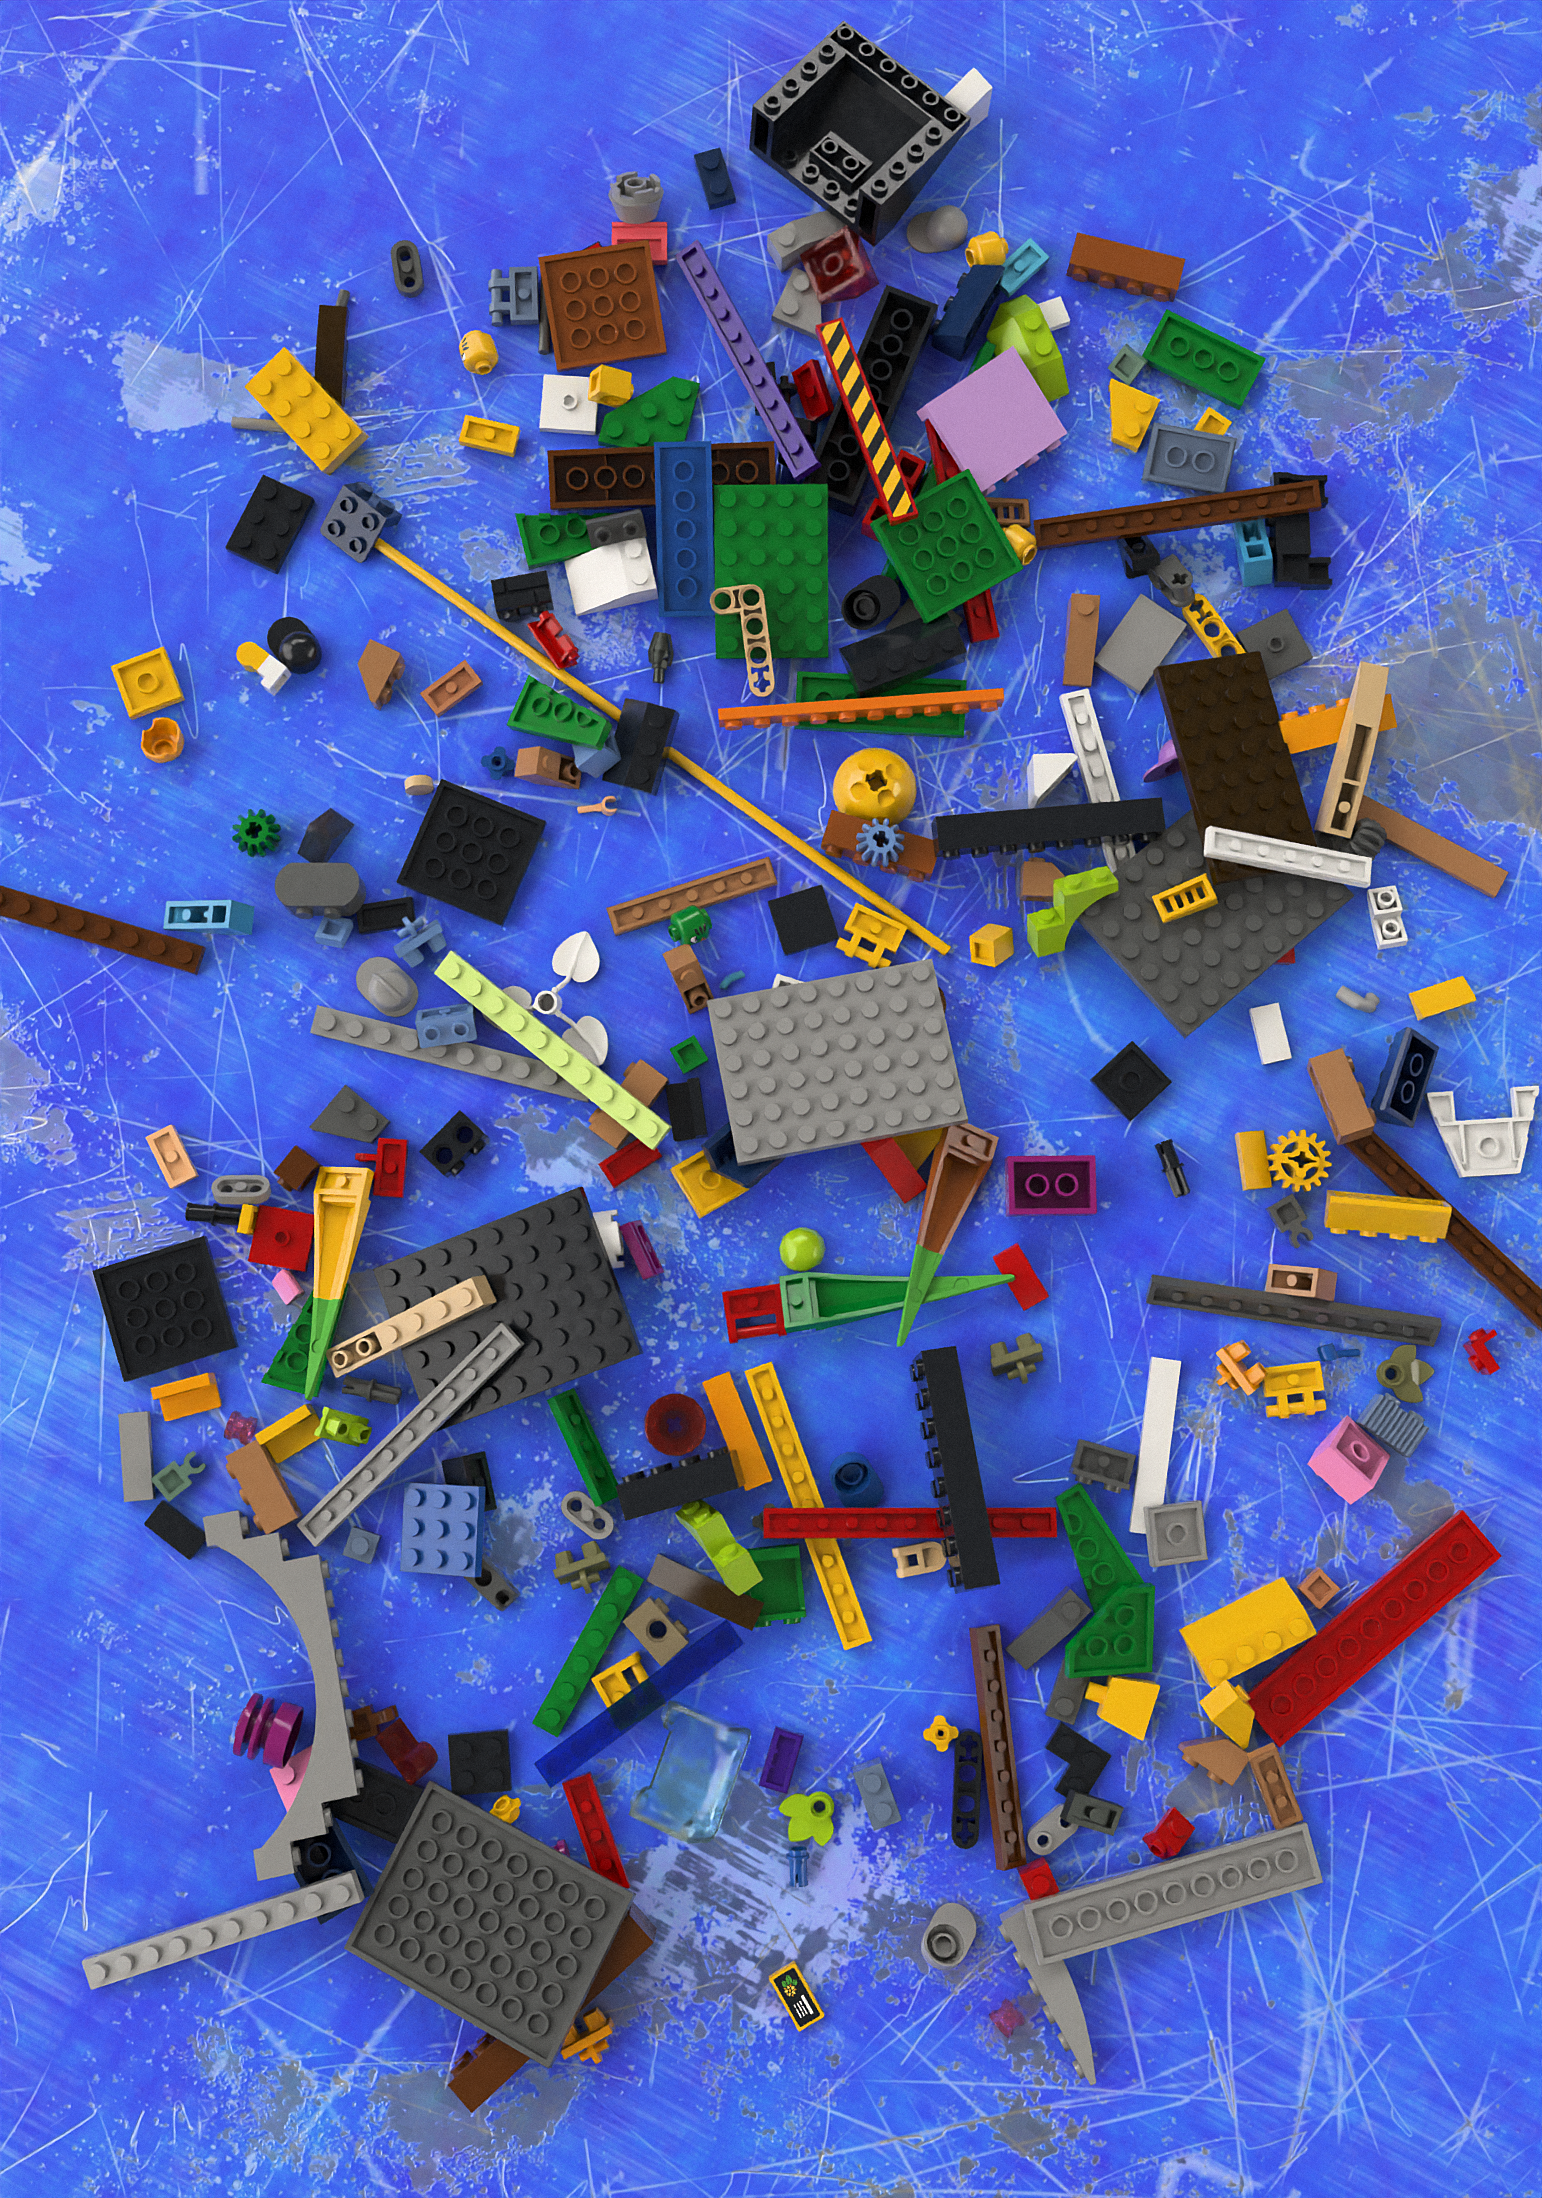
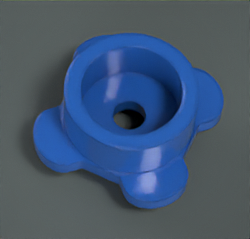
M500 746L496 747L492 754L483 756L481 759L482 766L489 770L493 780L501 779L502 776L515 768V762L507 757L506 750ZM496 761L501 762L499 766L495 765Z

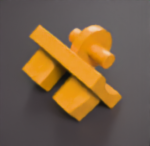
M1240 1340L1232 1345L1228 1343L1216 1352L1222 1361L1216 1367L1222 1378L1217 1380L1216 1383L1220 1387L1227 1382L1233 1391L1241 1386L1245 1393L1250 1395L1261 1386L1260 1383L1269 1373L1260 1362L1249 1369L1246 1367L1242 1359L1249 1355L1251 1350L1244 1340Z
M594 2007L583 2014V2019L588 2027L587 2030L579 2033L573 2023L560 2050L564 2060L587 2047L586 2050L579 2053L582 2062L590 2057L595 2064L603 2061L601 2051L609 2047L606 2039L597 2044L596 2042L613 2033L612 2027H614V2023L611 2017L606 2019L600 2009Z

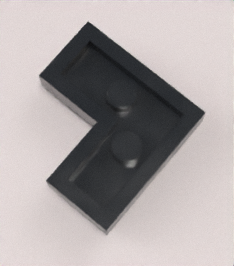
M1059 1722L1044 1746L1047 1750L1069 1763L1054 1787L1055 1791L1066 1798L1070 1789L1088 1794L1111 1758L1108 1752L1062 1722Z

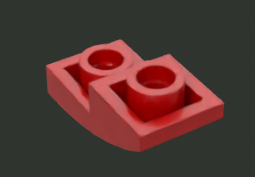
M1018 1243L993 1256V1260L1002 1275L1012 1274L1015 1276V1280L1007 1284L1024 1311L1049 1297L1047 1290Z

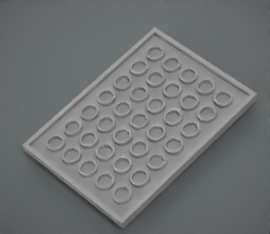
M932 959L707 1000L738 1166L968 1123V1116Z

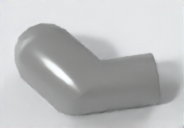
M1344 985L1336 994V998L1343 1003L1366 1013L1374 1012L1376 1006L1380 1003V999L1375 994L1367 993L1365 998Z

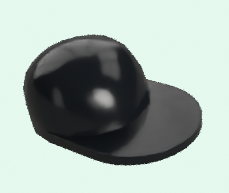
M875 575L866 579L850 590L843 599L841 613L845 622L850 627L858 630H867L876 626L891 616L899 607L901 600L900 589L894 580L884 575Z
M284 617L272 624L267 634V642L278 660L290 672L296 674H307L313 671L320 663L322 650L318 640L301 620L294 617Z

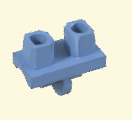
M406 916L402 919L405 927L399 930L397 934L401 939L410 933L411 936L393 948L399 959L403 957L411 967H414L424 960V957L417 948L418 946L427 941L435 953L447 946L441 933L443 929L437 920L416 931L425 924L424 921L419 917L411 923Z

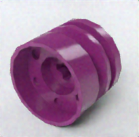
M254 1693L238 1720L235 1730L233 1754L241 1757L248 1748L247 1757L253 1760L261 1748H263V1763L283 1769L289 1761L296 1744L303 1720L304 1708L284 1702L277 1713H273L274 1698L268 1697L263 1704V1695Z

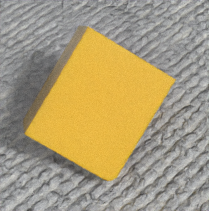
M989 923L969 936L971 962L996 967L1014 954L1012 928Z

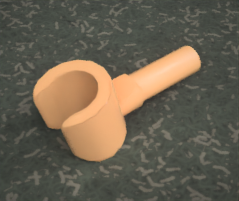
M607 796L603 799L602 803L577 807L578 814L602 811L604 815L612 816L616 813L617 809H607L605 803L615 802L616 798L614 796Z

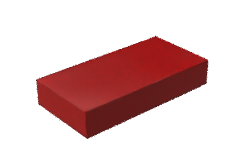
M637 1138L598 1165L615 1189L662 1158V1155L657 1148L652 1150Z

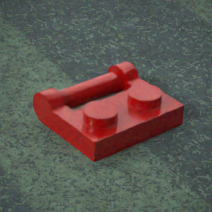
M780 1283L722 1292L730 1344L738 1343L740 1339L778 1334V1337L787 1336L784 1326ZM775 1314L776 1316L775 1323L736 1328V1319Z

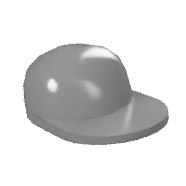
M945 205L936 211L918 214L910 221L907 227L909 244L916 251L925 254L956 249L964 243L968 233L966 215L953 205Z
M957 1903L942 1905L935 1912L921 1941L922 1955L933 1968L950 1970L958 1966L966 1956L976 1935V1921L972 1913L966 1907Z

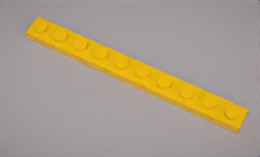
M772 1361L744 1371L793 1508H824ZM805 1539L844 1650L872 1641L836 1539Z

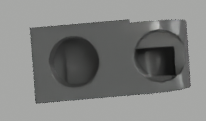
M484 1553L482 1555L481 1577L464 1578L492 1605L503 1612L520 1596V1592L492 1563L491 1558Z

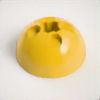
M866 748L850 755L839 767L833 782V797L839 812L871 822L872 819L877 818L881 825H883L884 819L887 818L889 819L888 827L902 822L912 810L916 799V779L909 764L897 753L884 748Z

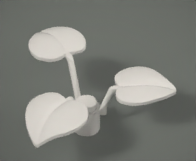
M584 931L570 936L556 949L552 960L553 970L558 975L566 976V978L556 987H553L551 991L538 993L533 1006H531L532 997L527 990L518 986H510L504 988L503 991L531 1014L535 1010L543 1014H555L568 1023L572 1028L567 1029L563 1033L562 1039L593 1064L601 1066L606 1059L609 1045L607 1032L603 1024L591 1016L582 1017L576 1024L560 1011L562 999L558 995V991L566 986L571 978L576 982H587L599 970V953L590 934ZM482 1013L483 1017H484L490 1024H492L494 1027H496V1028H498V1029H500V1030L506 1032V1031L503 1030L500 1026H498L495 1022H493L489 1017H487L484 1013Z

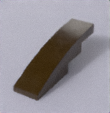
M319 305L315 378L344 408L348 377L346 363L349 310L348 307Z
M659 1553L646 1580L669 1593L753 1631L765 1603L744 1593L738 1596L726 1584Z

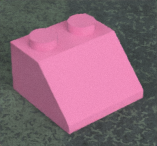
M1347 1415L1315 1449L1307 1464L1339 1496L1343 1497L1351 1505L1374 1488L1391 1455Z

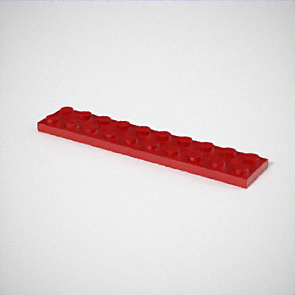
M1458 1510L1323 1626L1316 1635L1309 1638L1247 1692L1251 1698L1248 1703L1255 1712L1254 1719L1280 1748L1501 1557L1500 1553L1463 1510Z

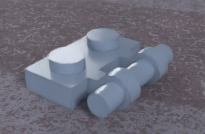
M537 266L509 267V278H502V271L500 269L491 270L488 290L491 292L489 315L492 316V325L495 327L502 326L504 315H510L511 325L539 324ZM504 291H510V302H502V293Z

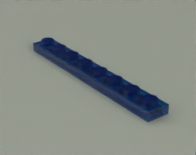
M726 1619L536 1761L534 1765L550 1789L745 1643L729 1620Z

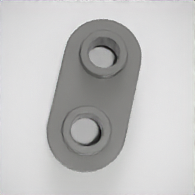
M225 1175L217 1178L211 1186L213 1197L220 1204H260L271 1196L269 1180L261 1175Z
M572 1491L563 1498L561 1503L562 1513L593 1539H604L610 1535L614 1528L612 1515L602 1506L595 1507L592 1498L581 1491ZM574 1500H579L582 1503L580 1511L572 1509L571 1504ZM597 1518L604 1520L605 1527L603 1529H597L594 1526V1521Z
M1065 1803L1053 1807L1029 1828L1026 1838L1030 1849L1038 1855L1050 1854L1079 1828V1825L1073 1823L1065 1826L1060 1824V1815ZM1041 1835L1048 1837V1841L1044 1845L1037 1843L1038 1837Z

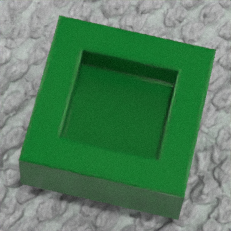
M695 1035L669 1049L684 1075L709 1061Z

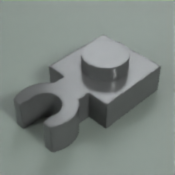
M1293 1194L1266 1208L1280 1234L1287 1230L1289 1231V1242L1295 1249L1300 1247L1297 1241L1299 1233L1304 1234L1307 1241L1313 1239L1312 1232L1301 1225V1222L1306 1220L1307 1217Z

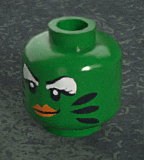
M691 905L673 913L670 918L671 925L667 927L668 933L674 942L678 941L681 945L690 944L691 946L708 938L709 930L712 929V923L705 909H699L697 906Z

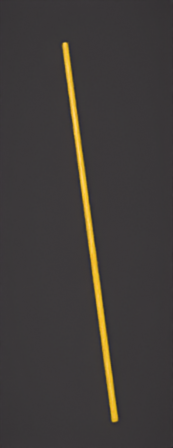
M378 538L374 548L619 722L622 712L620 709L564 669L558 670L551 660L384 540ZM670 747L667 758L893 920L908 926L907 930L945 956L951 946L676 749Z

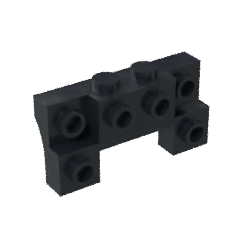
M1273 472L1270 477V486L1318 479L1321 509L1325 508L1328 504V497H1325L1324 487L1328 481L1327 475H1297L1289 472ZM1309 512L1265 518V526L1270 528L1268 541L1273 557L1275 587H1300V590H1328L1332 585V579H1329L1328 574L1331 557H1309L1311 554Z

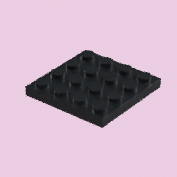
M441 779L396 882L398 885L503 927L547 823L542 819Z
M201 1236L92 1271L124 1382L239 1347L207 1236Z

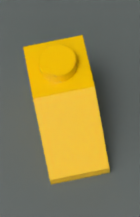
M1225 1679L1199 1703L1211 1721L1244 1750L1249 1745L1255 1712L1248 1703L1251 1699L1248 1693L1239 1684L1234 1687Z

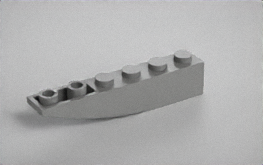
M1028 1898L1001 1913L999 1917L1003 1924L998 1926L1006 1943L1010 1941L1014 1943L1017 1951L1013 1955L1021 1970L1027 1968L1032 1976L1027 1981L1035 1996L1042 1995L1047 2005L1042 2008L1051 2024L1057 2022L1062 2031L1057 2036L1065 2051L1067 2052L1071 2049L1074 2053L1076 2060L1072 2064L1081 2079L1087 2077L1090 2085L1096 2083L1092 2048L1076 1988L1064 1960L1043 1966L1038 1965L1022 1903L1031 1901Z

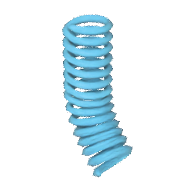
M740 970L735 972V974L733 973V975L729 974V977H725L726 980L723 979L722 985L719 988L727 990L731 982L739 980V978H745L744 972Z

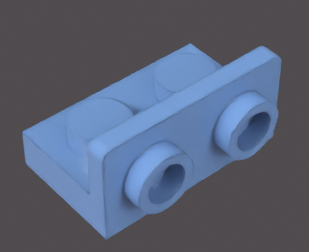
M469 1002L418 1010L415 1024L420 1047L428 1048L476 1040L475 1006Z

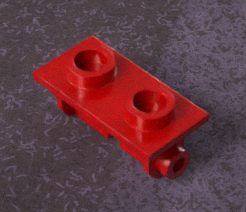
M546 610L539 615V621L527 624L535 639L540 643L558 670L578 664L576 660L580 657L578 654L579 650L567 634L559 637L563 628L553 613H549Z

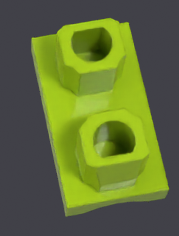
M324 1406L322 1411L323 1417L314 1435L357 1447L361 1443L365 1445L368 1443L372 1428L367 1426L369 1419Z

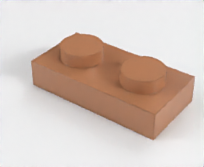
M464 660L423 690L420 695L439 718L481 687L483 682L467 661Z

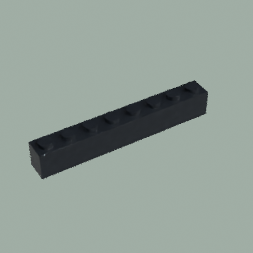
M1162 797L935 816L931 823L935 857H943L944 860L959 859L961 855L972 854L973 858L988 856L989 852H1000V855L1016 854L1017 850L1028 849L1029 853H1038L1045 851L1047 847H1056V850L1063 851L1074 848V845L1084 844L1085 848H1095L1105 842H1112L1114 846L1129 844L1130 840L1150 843L1157 841V837L1166 831Z

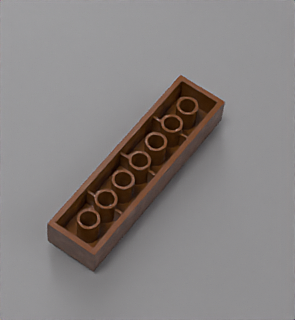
M774 441L711 444L713 505L714 485L776 484ZM654 446L547 450L550 509L553 512L656 507Z
M632 1902L580 2011L654 1943L657 1928L634 1902ZM487 2032L476 2041L477 2045L471 2053L466 2050L455 2060V2066L450 2071L452 2076L448 2086L471 2113L530 2059Z

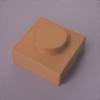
M1316 1567L1297 1586L1299 1591L1319 1610L1340 1590L1319 1567Z

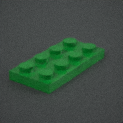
M1167 309L1142 355L1148 361L1147 365L1237 410H1240L1266 358Z

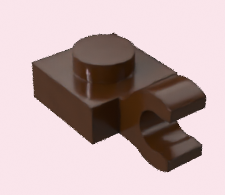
M372 1704L352 1710L354 1727H349L351 1740L356 1739L360 1741L381 1733L379 1724L389 1722L399 1716L396 1705L374 1712Z

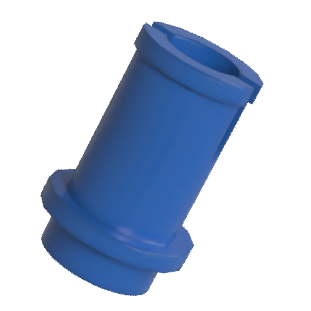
M804 1846L790 1847L789 1853L786 1854V1859L789 1860V1885L791 1887H796V1883H799V1887L808 1885L807 1859L810 1858V1855Z

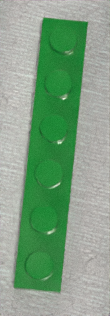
M618 1565L532 1724L558 1738L644 1578Z

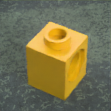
M601 364L590 373L588 400L614 408L622 406L633 395L632 373Z

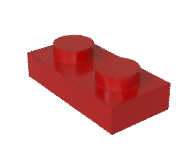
M811 359L793 371L792 376L797 385L806 418L817 424L832 414L834 405L819 361Z

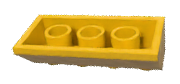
M1327 1190L1324 1225L1330 1228L1331 1233L1348 1234V1230H1358L1361 1236L1377 1237L1379 1232L1389 1233V1238L1407 1240V1236L1410 1235L1419 1236V1241L1437 1243V1238L1445 1239L1452 1207L1443 1200Z
M1280 1577L1179 1629L1205 1683L1211 1688L1219 1685L1225 1679L1229 1680L1317 1634L1303 1605L1284 1577Z

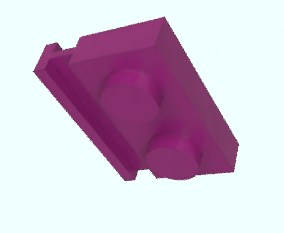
M641 1220L628 1222L620 1226L619 1229L643 1280L664 1273Z

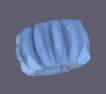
M877 818L872 819V827L864 823L862 825L864 833H857L856 840L861 842L856 845V851L864 852L861 857L863 861L872 858V867H876L878 860H881L883 867L888 866V858L893 862H897L899 858L897 853H902L904 850V846L900 844L904 841V834H896L899 829L898 824L889 828V819L887 818L884 819L883 825H879ZM878 838L884 840L883 847L876 846Z

